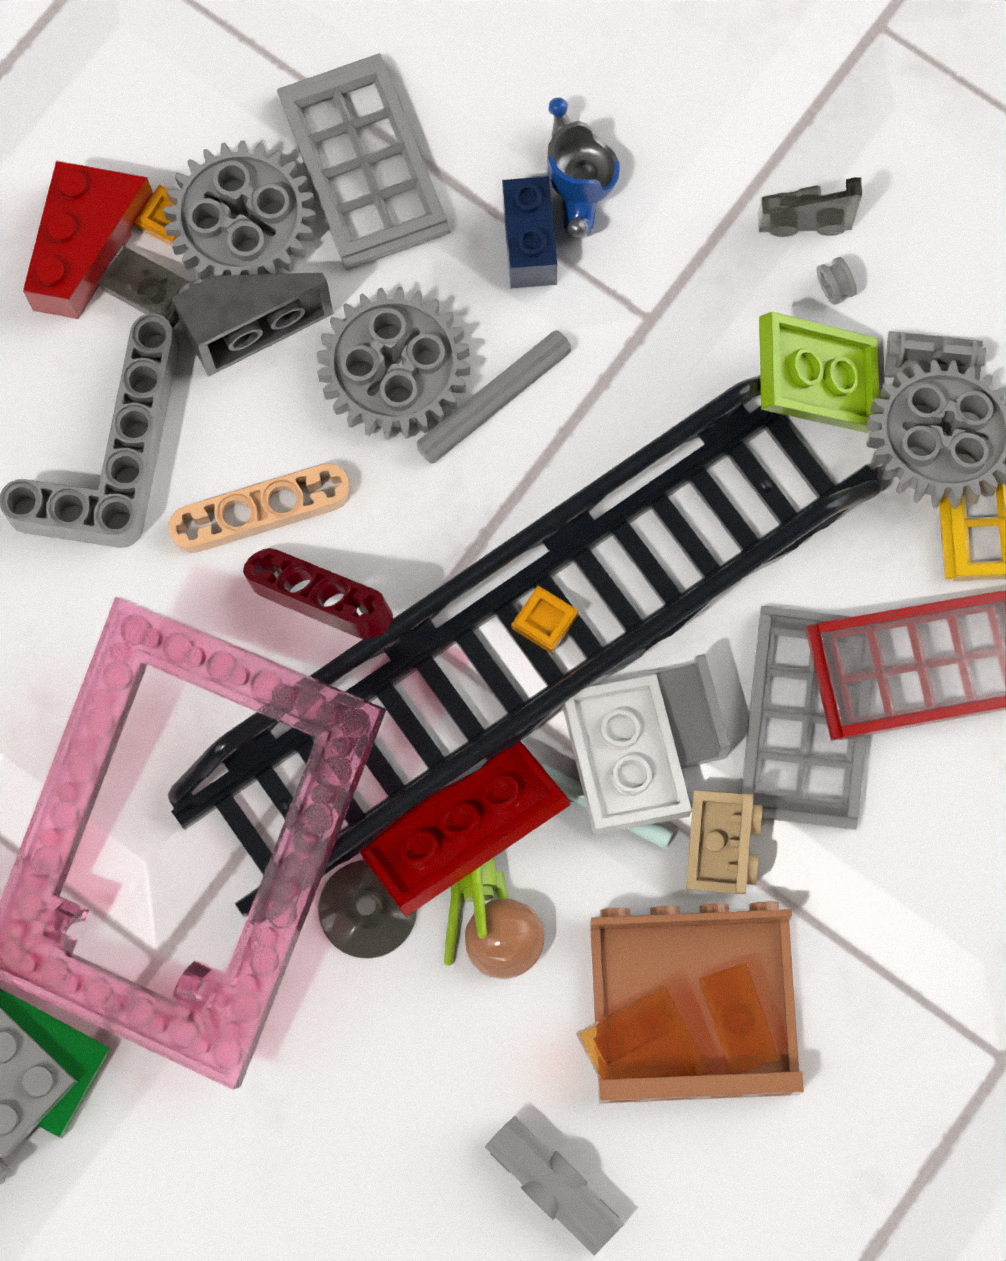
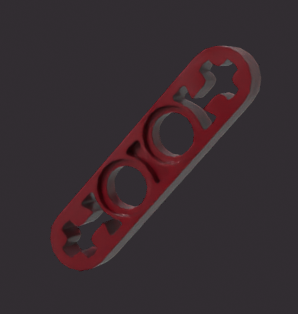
M272 548L262 549L254 553L244 564V576L257 595L357 638L367 639L382 635L389 628L393 620L392 610L383 594L378 590L280 550ZM277 572L278 577L276 578L273 573ZM310 580L309 584L297 592H290L298 583ZM337 594H344L343 598L331 606H324L329 598ZM357 608H359L360 612L363 613L360 616L356 611Z

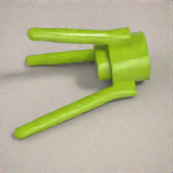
M492 858L451 886L444 964L447 966L452 965L454 960L462 894H464V901L473 902L477 936L482 939L487 935L485 901L494 898L493 890H495L498 899H509L505 886L504 871H496L495 858Z

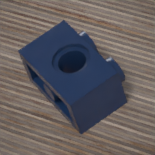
M549 176L502 180L510 289L557 285L558 264Z

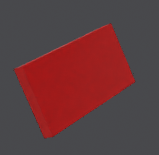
M520 741L487 761L481 769L467 779L409 810L370 846L360 852V855L403 915L407 917L569 807L570 803L564 792Z

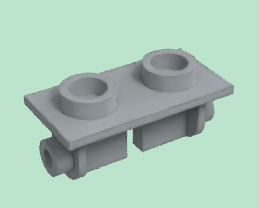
M889 331L884 377L895 378L898 371L909 377L911 368L915 363L927 373L932 360L938 362L941 371H947L951 361L955 360L958 366V373L965 374L969 367H975L974 379L980 381L981 366H984L986 347H982L983 341Z

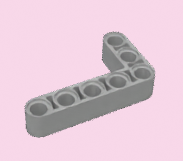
M148 313L140 316L131 327L98 490L27 479H16L9 482L0 493V508L9 523L17 531L117 548L133 545L141 537L178 357V342L170 322L164 316ZM160 334L166 337L164 342L156 348L143 346L145 340L152 335ZM151 378L157 381L155 387L149 392L139 393L134 390L136 385L143 379ZM135 423L148 425L146 432L138 438L125 436L127 429ZM128 467L139 469L138 476L132 482L120 483L116 481L118 474L123 469ZM25 498L35 499L34 508L29 513L24 515L14 513L15 506L20 500ZM72 505L83 507L81 515L72 522L61 521L62 512L67 507ZM120 512L130 514V519L124 527L120 529L107 527L109 519L114 514Z

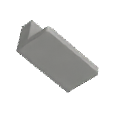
M706 655L695 656L694 662L691 665L655 673L657 674L681 769L726 758L730 750V743Z

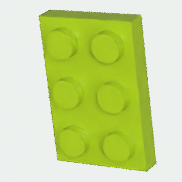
M769 312L759 316L761 410L864 433L871 432L866 429L869 415H873L870 410L874 398H879L877 338L776 312Z

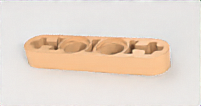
M321 464L184 506L176 510L171 516L168 524L169 533L175 545L184 552L196 553L343 507L350 496L349 479L345 471L337 465ZM330 477L333 484H342L335 487L336 495L327 498L324 491L309 494L312 504L305 506L303 492L299 487L300 484L306 483L308 492L318 490L322 487L321 480ZM279 490L291 491L296 496L295 506L286 513L275 512L269 505L271 496ZM233 504L245 505L250 510L249 520L240 527L229 526L224 521L225 511ZM215 512V519L221 532L214 534L212 526L208 525L197 530L198 537L193 540H189L186 533L179 534V532L185 529V521L193 519L196 525L207 524L211 522L207 513Z

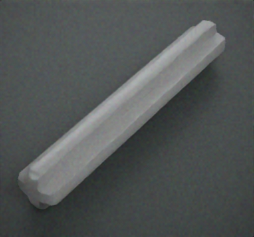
M558 330L551 332L420 438L417 442V449L429 463L438 461L566 357L571 351V344L568 339Z

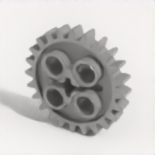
M245 141L240 142L237 152L234 153L230 152L225 142L221 143V155L217 157L207 148L204 149L205 163L202 165L189 159L187 162L191 175L187 176L176 173V182L181 190H167L169 202L174 205L164 207L163 209L166 220L171 221V223L165 226L167 236L177 237L171 243L175 255L184 254L182 257L184 268L187 270L198 264L196 272L199 279H206L211 273H214V276L276 274L275 268L278 266L287 271H293L290 255L305 257V249L300 241H313L312 229L306 225H312L317 222L315 211L309 209L315 205L313 193L305 192L309 188L306 176L296 177L298 174L296 163L293 161L282 167L283 156L279 150L273 153L270 158H267L263 143L257 146L254 153H248ZM231 180L244 182L243 186L236 191L223 189V186ZM207 195H213L214 197L219 199V202L210 198L205 199V197ZM271 202L283 205V208L275 214L262 212V208ZM231 212L237 215L235 219L232 218ZM245 212H248L249 218H247L243 214ZM206 217L219 219L218 223L209 229H202L197 226ZM261 228L269 232H276V234L268 236L262 232ZM246 239L258 242V245L249 252H242L236 249L237 245Z
M398 287L394 299H388L383 288H379L377 301L373 303L362 293L360 294L361 308L358 310L347 303L343 305L346 316L345 321L331 317V328L336 334L322 333L321 335L322 344L330 349L317 352L318 363L326 366L317 371L319 382L329 383L322 389L326 400L337 398L333 404L336 415L349 410L347 421L348 426L351 428L361 420H364L365 433L368 436L374 432L377 426L383 427L385 439L389 440L393 428L400 427L404 438L408 439L410 436V425L417 424L422 432L427 433V418L431 416L436 421L441 422L444 420L442 406L457 409V398L452 392L466 393V382L460 376L470 375V363L462 361V359L470 356L469 345L457 344L464 338L463 327L449 329L454 322L453 313L450 311L438 316L440 306L437 299L430 302L426 307L423 306L421 291H417L411 301H408L404 298L402 287ZM386 325H393L400 330L399 334L391 339H383L376 333L381 327ZM413 331H419L420 334L406 345L410 334ZM425 350H431L439 355L438 359L429 365L418 363L415 357ZM401 355L402 366L393 364L386 371L385 361L388 360L394 363ZM358 362H367L373 366L372 370L364 376H355L349 372L350 367ZM382 381L377 393L374 396H369L367 394L368 391L374 389ZM397 387H404L412 392L411 396L402 402H394L387 397L388 393Z
M932 360L927 373L915 363L911 368L909 377L898 371L893 385L883 384L879 395L880 398H874L870 410L873 415H869L866 429L871 431L866 446L877 449L871 461L873 465L887 464L881 477L883 480L894 477L900 479L896 489L898 494L911 487L915 489L913 502L918 503L924 494L931 495L933 508L939 506L942 497H948L953 509H957L963 495L972 505H975L980 498L981 491L991 497L997 489V482L1006 484V404L1002 403L1006 395V388L992 391L989 388L993 378L992 375L989 374L978 381L974 379L975 367H969L965 374L958 373L957 363L955 360H952L948 370L941 371L938 362ZM914 406H927L932 413L920 412ZM962 412L973 413L980 420L967 419L963 416ZM909 448H922L928 455H916ZM957 455H968L971 458H973L976 463L963 462L958 458Z

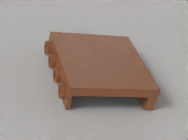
M772 901L750 903L749 911L729 912V904L699 906L700 913L680 914L679 906H657L650 908V915L630 916L629 908H608L600 910V917L591 918L590 935L599 1104L800 1095L804 1092L803 1073L799 1071L789 926L792 909L779 910V902Z

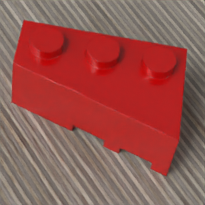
M56 161L23 292L33 311L79 319L108 274V266L121 246L125 247L131 238V231L135 226V221L153 195L148 177Z

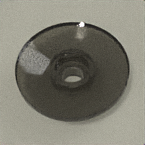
M365 860L352 862L336 871L326 882L318 905L320 924L328 940L343 953L362 959L382 957L399 948L412 932L417 916V910L407 917L403 915ZM364 898H370L376 903V909L371 915H362L357 910L358 903Z

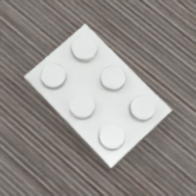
M657 674L590 686L574 695L562 705L594 835L690 816L692 809Z

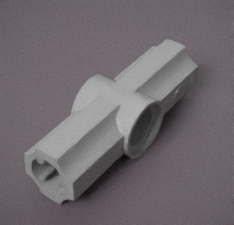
M516 1116L509 1120L485 1146L490 1155L522 1184L520 1188L552 1220L557 1218L594 1256L624 1225L619 1216L586 1186L588 1184L586 1179L557 1151L553 1153Z

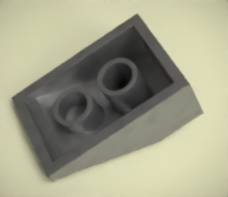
M323 273L215 275L207 280L196 279L190 281L179 290V294L172 297L183 330L208 377L334 314L328 283Z

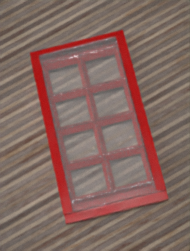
M1006 591L821 622L805 627L831 741L1006 710Z

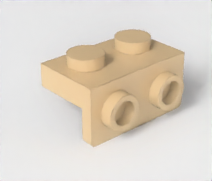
M694 790L686 889L746 894L747 884L756 885L759 855H749L750 835H760L762 806L753 805V794Z

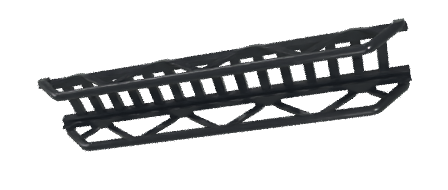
M760 375L738 382L394 617L389 628L382 635L362 639L218 738L172 785L168 793L169 802L174 808L171 812L182 828L186 830L216 808L219 810L267 880L234 903L244 918L248 916L255 925L261 924L273 917L290 899L302 894L316 884L332 869L349 861L365 850L409 810L467 779L481 769L487 761L527 737L574 695L626 668L639 659L652 646L685 627L742 578L784 558L797 549L807 538L830 526L854 506L877 496L882 490L881 482L877 479V470L872 471L869 465H864L843 481L834 485L784 420V417L787 415L761 410V406L751 413L746 410L744 405L753 397L761 395ZM765 430L817 497V499L796 512L745 445ZM700 437L703 441V446L594 520L589 512L608 494L681 444ZM727 456L779 524L759 539L707 472V470ZM688 483L691 484L740 549L738 554L722 565L717 563L668 498ZM650 509L702 577V579L683 592L679 591L630 525V523ZM611 536L614 537L663 603V606L643 620L591 552L592 549ZM544 544L549 552L438 628L432 623L431 620L449 603L525 551ZM574 563L625 632L603 647L580 615H578L567 631V634L583 654L585 660L563 674L545 649L513 630L511 624L519 614L513 604L536 589L537 586L542 587L572 606L552 577ZM495 616L546 685L545 688L525 702L473 632ZM454 644L459 646L507 713L486 729L482 727L434 660V658ZM386 653L390 661L278 738L274 737L271 730L289 713L363 662ZM415 671H418L467 740L466 743L445 757L394 687ZM376 698L381 702L428 768L405 785L354 714ZM337 725L388 796L365 813L314 742ZM296 753L302 758L348 824L325 841L274 770V768ZM224 764L228 769L227 773L195 795L192 794L194 789L219 765ZM256 781L262 786L307 851L306 854L284 869L234 799L235 795Z

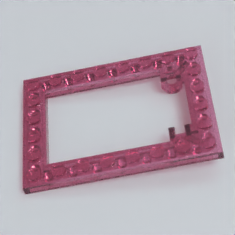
M115 597L0 899V979L232 1090L240 1088L387 709L126 598ZM147 665L316 737L227 972H223L202 961H194L180 976L174 989L173 1000L73 954L78 939L67 935V930L73 923L85 921L89 909L60 896ZM206 983L202 996H198L197 993L200 987Z

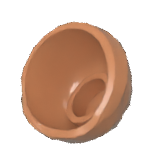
M514 899L492 900L485 904L487 928L485 938L482 939L477 936L474 913L465 929L466 952L471 963L481 973L499 979L515 978L532 968L539 959L544 946V927L538 915L527 904Z

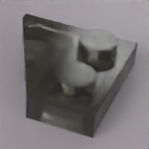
M861 177L846 179V190L821 195V187L816 185L794 192L762 197L758 212L759 232H770L773 236L788 237L797 234L798 231H817L820 235L833 236L841 234L845 230H852L862 197Z

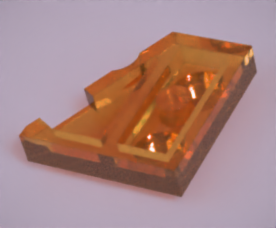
M662 985L576 1033L598 1078L602 1080L638 1077L702 1076L712 1073L667 986Z

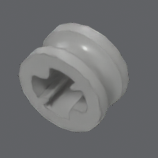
M837 257L833 259L830 267L825 264L817 266L816 271L819 283L830 303L835 305L841 302V296L853 297L857 294L854 277L843 258Z

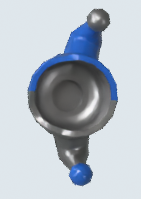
M557 97L549 102L548 107L549 113L554 116L552 139L548 144L547 175L549 176L552 188L563 200L564 228L569 236L581 239L587 237L593 229L597 202L609 195L619 180L620 162L615 152L593 133L591 126L581 121H570L566 114L568 109L567 101Z

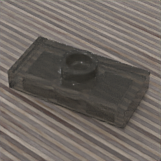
M124 246L97 283L103 291L144 314L156 313L164 316L170 322L173 329L180 319L172 297L179 294V290L190 281Z

